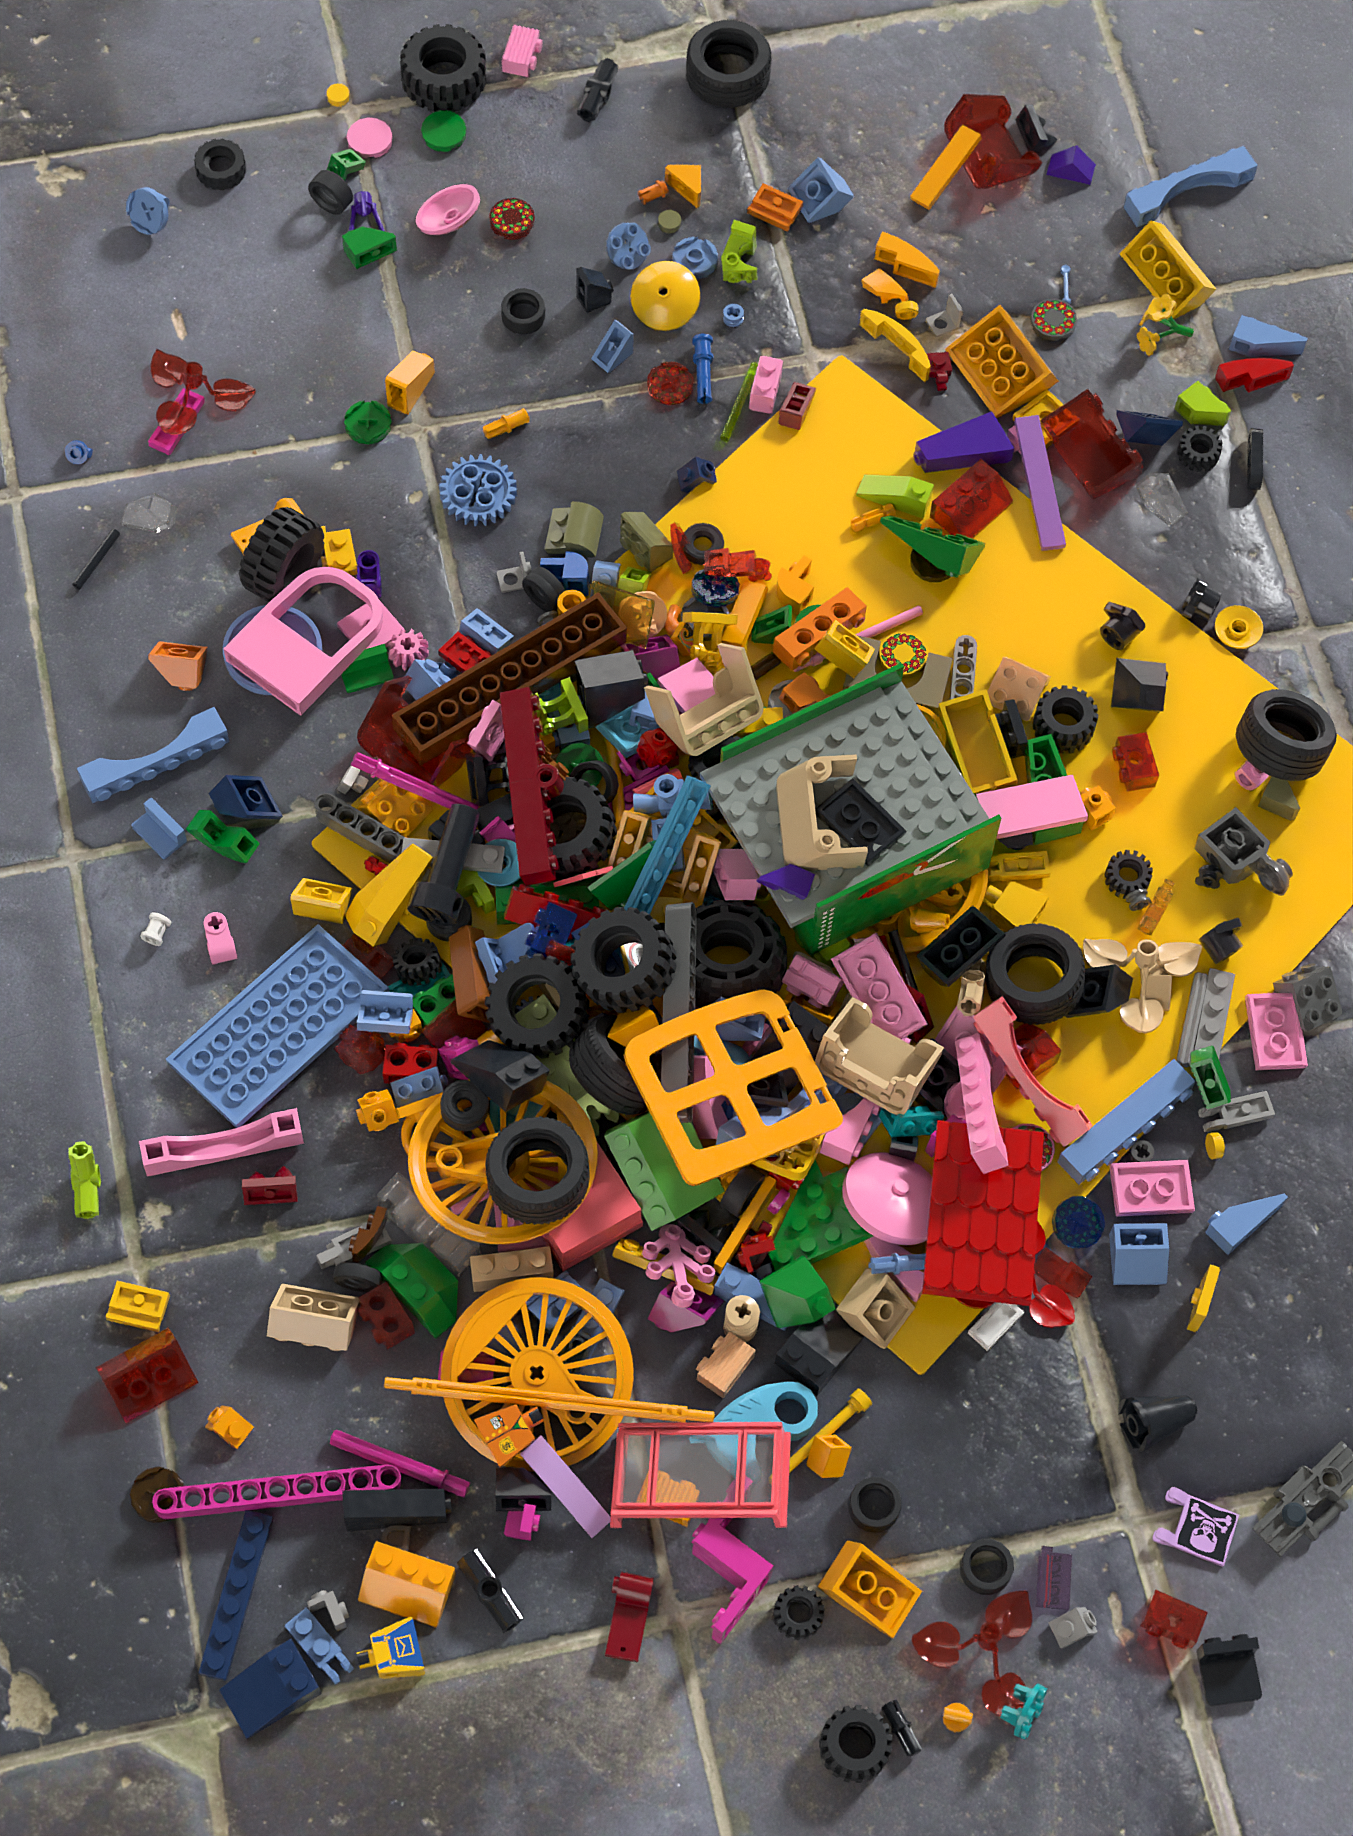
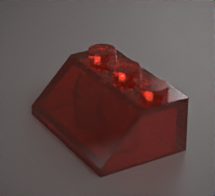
M980 459L932 501L929 517L953 536L960 534L973 539L1013 503V499L999 473Z
M169 1327L95 1367L125 1423L199 1383Z

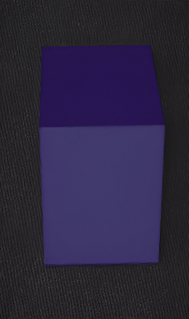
M1076 145L1051 155L1047 175L1091 185L1096 164Z

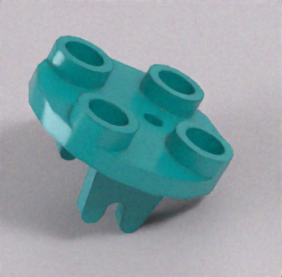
M1016 1684L1012 1695L1024 1703L1023 1709L1019 1707L1016 1710L1008 1706H1004L1000 1717L1015 1726L1014 1735L1024 1740L1028 1738L1031 1732L1033 1718H1038L1044 1707L1043 1700L1048 1689L1040 1684H1036L1033 1690Z

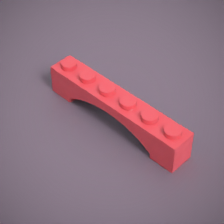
M1000 997L973 1017L975 1019V1028L981 1035L985 1034L989 1039L991 1051L996 1057L1000 1056L1003 1059L1005 1071L1012 1079L1014 1077L1021 1085L1019 1087L1021 1094L1026 1100L1031 1099L1036 1107L1034 1111L1037 1117L1042 1122H1047L1051 1128L1049 1133L1056 1143L1061 1142L1063 1147H1065L1091 1129L1092 1123L1078 1104L1071 1106L1057 1099L1031 1074L1020 1055L1015 1040L1013 1021L1017 1016L1003 997Z

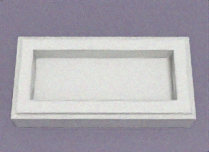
M996 1302L968 1331V1334L988 1351L1023 1316L1024 1311L1015 1304Z

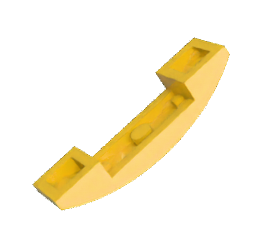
M863 309L859 325L875 339L883 334L910 358L908 368L926 382L929 378L931 366L927 354L919 341L895 320L881 313Z

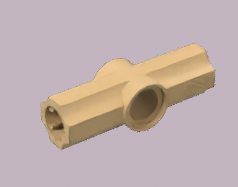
M982 958L967 970L961 978L957 1010H960L964 1016L973 1017L976 1012H980L986 981V963Z

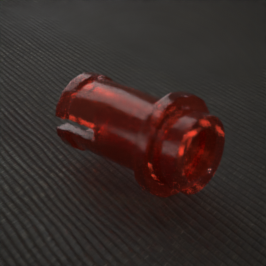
M554 940L549 941L548 944L553 947L546 946V956L550 955L571 966V954L575 953L572 948L573 945L569 947Z

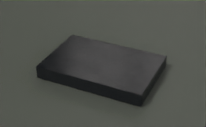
M853 778L815 809L816 816L830 830L839 835L848 844L849 848L867 847L868 853L865 860L867 866L878 859L880 854L886 849H890L895 845L897 840L907 832ZM874 844L881 845L875 851L873 850Z

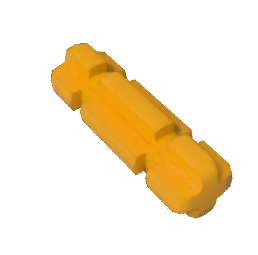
M888 503L882 506V509L879 507L862 514V517L852 518L851 527L855 532L863 530L864 526L868 528L880 523L881 517L895 516L896 510L892 503Z

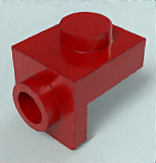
M765 1233L750 1237V1242L741 1244L742 1251L737 1253L741 1267H747L748 1273L754 1272L751 1256L775 1250L772 1235L766 1237Z

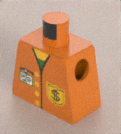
M513 1405L479 1417L474 1421L501 1468L536 1440L530 1429L544 1422V1419L537 1406L522 1414L518 1406Z

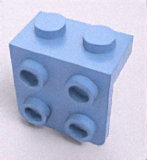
M525 923L499 939L481 938L475 942L478 949V957L484 965L489 984L490 982L496 983L497 978L494 975L499 970L504 972L508 969L505 964L511 960L517 963L520 962V956L527 955L529 958H533L534 954H542L545 957L532 923Z

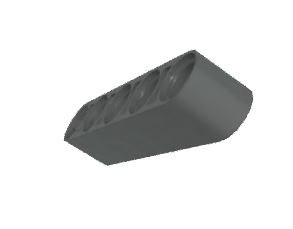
M323 793L316 797L314 806L317 820L388 863H391L401 854L405 837L332 794ZM324 807H331L328 811L321 810ZM345 819H351V820H353V821L350 822V823H343V822H342V821L345 820ZM367 831L374 832L372 835L369 836L363 835V833ZM388 843L394 844L391 848L384 847Z

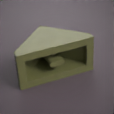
M1271 777L1258 807L1287 820H1295L1300 807L1288 781Z

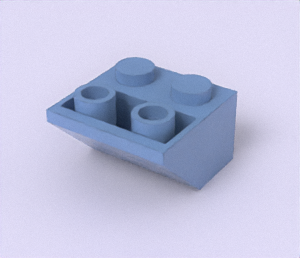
M415 659L401 684L415 700H418L460 674L447 661L436 662L430 659Z
M1167 1223L1114 1224L1109 1233L1113 1285L1167 1284L1169 1260Z

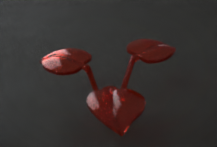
M156 349L153 354L151 376L156 384L164 388H170L176 383L178 385L184 383L185 385L182 405L176 401H167L162 403L157 409L156 420L161 430L167 434H183L194 427L197 420V412L193 408L186 407L190 389L195 390L199 388L202 382L205 384L210 395L215 396V404L225 411H238L242 409L256 394L254 387L229 378L215 381L212 389L207 381V376L203 375V368L199 363H187L184 359Z
M1028 1591L1006 1593L989 1603L985 1612L986 1622L981 1626L979 1634H973V1637L963 1644H959V1631L947 1622L931 1623L916 1634H913L911 1638L912 1644L920 1657L930 1665L939 1668L954 1666L959 1660L958 1650H963L974 1642H978L983 1650L992 1651L995 1679L989 1680L984 1684L981 1697L986 1709L999 1717L1004 1706L1016 1710L1019 1707L1023 1709L1024 1703L1012 1694L1015 1691L1014 1687L1016 1684L1025 1686V1684L1018 1675L1012 1672H1008L1000 1677L998 1646L1002 1635L1008 1638H1019L1029 1631L1032 1624V1611Z

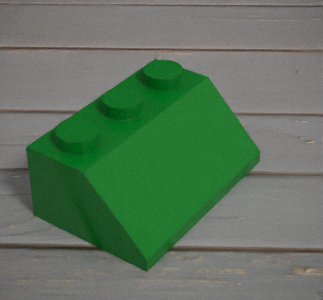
M656 840L647 843L587 888L610 910L617 907L624 908Z

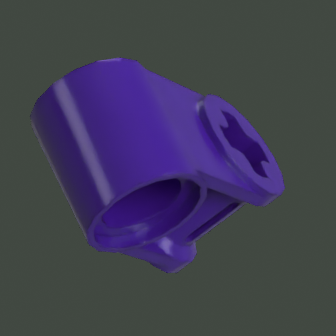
M365 550L359 554L357 559L356 579L371 589L378 598H381L382 583L379 556L373 550ZM369 563H370V564H374V565L371 566V567H365V566H364V565L369 564Z

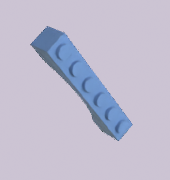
M1244 146L1230 149L1225 154L1211 157L1198 165H1191L1178 173H1171L1168 177L1158 181L1154 180L1139 189H1132L1126 195L1123 208L1136 227L1156 220L1163 207L1176 195L1199 186L1222 185L1237 187L1254 179L1258 165Z
M215 707L192 716L186 728L175 740L153 754L130 760L98 758L78 767L77 771L92 803L104 801L112 794L121 790H129L143 780H151L161 772L177 768L181 763L198 759L212 749L222 748L229 742L228 732Z
M821 1073L832 1098L841 1096L846 1092L848 1088ZM803 1088L789 1102L788 1107L777 1108L765 1113H759L766 1126H771L808 1107L810 1100ZM821 1090L814 1092L820 1104L827 1102ZM737 1115L719 1127L716 1145L745 1136V1130Z

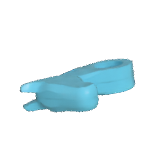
M799 1382L767 1384L735 1399L714 1418V1422H782L784 1431L791 1433V1441H797L807 1436L813 1428L818 1416V1402L812 1391ZM794 1399L804 1407L806 1417L800 1423L786 1424L776 1416L774 1407L781 1400ZM774 1434L748 1435L745 1476L753 1481L752 1487H755L762 1480L763 1476L761 1465L756 1460L755 1455L756 1439H774ZM690 1435V1444H705L713 1458L736 1479L739 1435Z

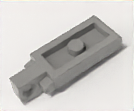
M367 1223L332 1239L331 1243L326 1245L328 1250L316 1255L321 1269L334 1264L337 1266L341 1263L353 1262L352 1252L348 1251L351 1237L357 1236L359 1228L366 1229ZM385 1227L378 1241L368 1254L392 1243Z

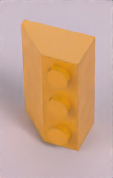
M376 1541L365 1569L358 1602L406 1618L413 1617L414 1621L437 1628L456 1577L455 1568Z

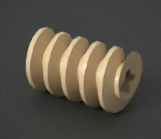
M739 1295L728 1302L724 1321L725 1335L732 1332L733 1335H736L744 1342L750 1341L755 1336L760 1310L754 1299L749 1296Z

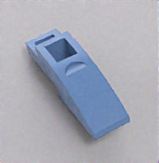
M600 1278L592 1295L599 1299L613 1314L625 1291ZM584 1310L582 1311V1313H581L579 1319L577 1320L575 1326H576V1325L580 1322V1320L587 1314V1312H585ZM591 1318L563 1348L558 1357L603 1332L602 1328ZM599 1342L563 1361V1364L590 1359ZM584 1367L574 1368L568 1371L570 1374L580 1375Z

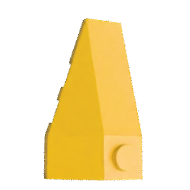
M411 844L355 895L345 914L352 931L372 946L387 943L409 903L416 882H421L434 857L415 844Z

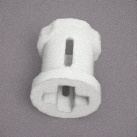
M152 912L149 915L150 922L140 936L142 940L149 944L161 946L163 942L162 936L166 928L170 927L171 920L164 915Z

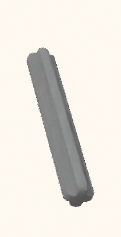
M1201 972L1195 973L1178 1049L1176 1061L1182 1067H1189L1190 1053L1194 1049L1208 982V975Z

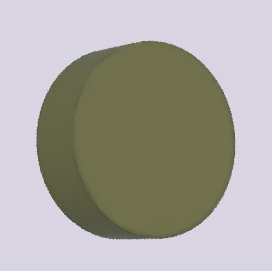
M674 210L663 211L658 217L660 230L665 233L677 232L681 227V216Z

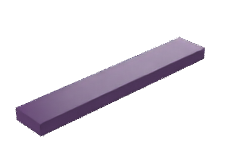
M1039 415L1015 418L1014 422L1041 551L1065 548L1066 541Z

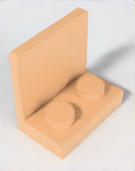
M1003 657L988 690L991 704L993 707L1003 710L1005 701L1015 699L1020 718L1029 721L1044 686L1048 685L1051 676L1008 657Z

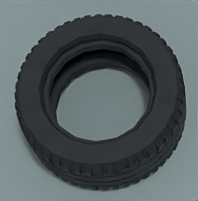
M721 20L702 27L693 35L687 47L686 79L688 85L698 97L713 106L735 108L753 102L763 94L770 80L772 55L769 42L756 28L741 21ZM719 54H734L746 59L751 66L746 71L738 74H723L711 69L706 62L711 57Z
M1272 689L1254 696L1236 728V740L1243 756L1258 770L1269 776L1288 781H1301L1318 774L1326 763L1337 740L1334 722L1319 704L1302 694L1283 689ZM1277 730L1292 736L1295 740L1280 734Z
M1040 923L1019 925L1005 932L1006 937L995 945L987 956L986 985L991 1001L994 1002L1003 997L1017 1016L1016 1022L1039 1025L1051 1023L1066 1016L1076 1007L1084 989L1085 963L1077 942L1059 928ZM1038 956L1055 962L1062 970L1063 976L1059 983L1051 989L1031 992L1017 987L1009 979L1007 973L1012 965L1020 959Z
M605 1015L596 1017L570 1046L569 1063L575 1078L596 1101L615 1112L625 1115L645 1112L648 1108L625 1063L624 1052L626 1047L607 1037L617 1016ZM653 1054L649 1056V1061L661 1083L662 1056L656 1058Z
M549 1117L525 1118L509 1124L507 1128L502 1129L497 1134L498 1136L493 1139L486 1155V1178L492 1200L504 1214H508L510 1218H514L516 1221L520 1220L522 1223L542 1225L543 1223L549 1224L550 1222H556L557 1219H563V1217L568 1216V1213L571 1214L581 1204L589 1186V1160L583 1140L571 1127H567L565 1123L556 1121L553 1118L549 1119ZM535 1150L549 1151L559 1156L567 1166L565 1176L557 1185L548 1190L536 1192L519 1187L509 1177L510 1166L519 1156Z

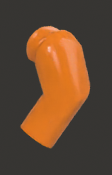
M675 604L670 606L664 629L669 636L673 635L679 625L677 619L682 611Z

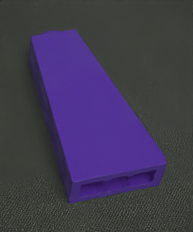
M991 411L916 441L913 457L918 466L921 465L924 472L928 473L1007 463L1012 460L1014 447Z

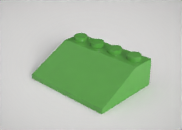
M649 1110L608 1129L604 1135L651 1231L678 1219L725 1192L719 1177L697 1186L688 1185L683 1180ZM681 1123L691 1145L695 1149H703L704 1147L692 1123Z

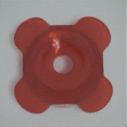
M763 558L750 560L747 563V568L750 572L748 579L751 582H756L757 580L769 581L772 578V574L769 572L770 561Z

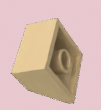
M866 1268L836 1310L853 1329L885 1349L915 1307L888 1274H871V1269Z

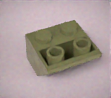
M624 512L621 514L620 543L625 550L632 552L639 566L645 567L649 572H652L673 558V544L644 512Z

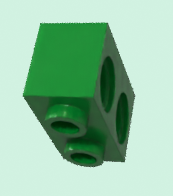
M453 974L447 978L442 977L438 979L432 988L425 992L420 991L413 996V1009L428 1035L458 1016L456 997L451 999L443 997L446 993L455 994ZM425 1007L434 1008V1010L429 1013L422 1011V1009Z

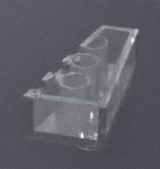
M397 1172L377 1194L378 1205L387 1208L388 1220L417 1243H423L441 1263L457 1276L461 1277L471 1266V1256L481 1255L480 1242L452 1233L437 1223L426 1212L419 1202L411 1182L400 1172Z

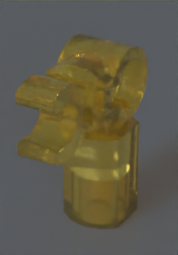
M1165 879L1163 885L1156 891L1138 926V929L1144 934L1152 936L1173 897L1172 889L1175 885L1174 882Z

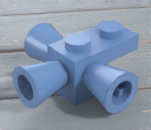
M670 774L661 775L654 783V791L657 795L634 793V812L650 815L660 811L662 818H667L684 783L683 779H677ZM709 792L700 809L713 810V798Z

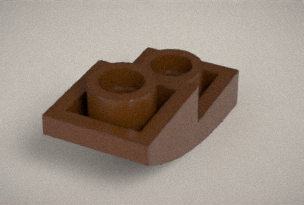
M377 1206L375 1214L369 1215L366 1229L359 1228L357 1236L351 1237L348 1251L352 1252L353 1262L358 1263L378 1241L388 1219L387 1208Z

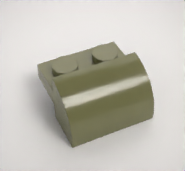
M571 502L569 508H553L545 551L548 554H563L569 551L578 553L584 558L596 557L604 518L603 514L597 508L582 502Z

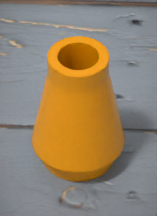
M919 908L912 911L910 926L913 931L918 933L948 929L950 926L949 914Z

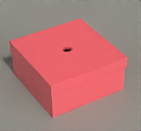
M598 1142L597 1169L587 1197L564 1223L541 1236L547 1247L550 1246L551 1254L562 1271L567 1270L643 1227L641 1208ZM558 1166L541 1167V1169L558 1172ZM533 1176L551 1188L559 1183ZM525 1182L526 1185H527L532 1191H536V1192L540 1191V1190L536 1189L535 1187L531 1186L530 1184H528L527 1182Z

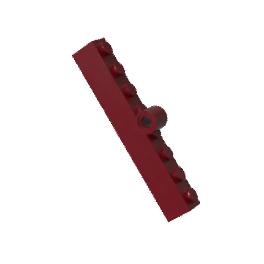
M529 687L501 692L500 701L519 876L526 886L556 880L555 870H558L559 867L557 857L553 855L552 847L556 846V840L553 831L550 832L553 815L551 809L547 806V801L561 794L564 789V782L553 765L542 762V755H545V746L539 736V733L543 732L540 717L537 718V710H540L538 696L533 695Z

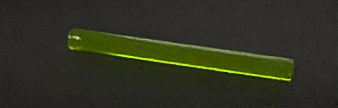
M751 362L723 428L720 439L724 442L729 441L753 384L758 367L756 362Z

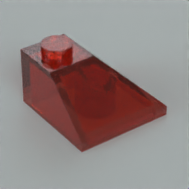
M1024 1023L1014 1029L1016 1043L1023 1048L1020 1055L1034 1077H1037L1058 1063L1062 1051L1046 1031L1035 1025ZM1006 1074L1007 1079L1018 1090L1021 1085L1015 1077L1012 1079Z

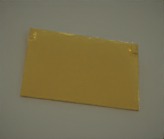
M596 580L592 581L591 589L594 590L593 595L599 592L627 627L626 642L646 649L655 605L654 600Z

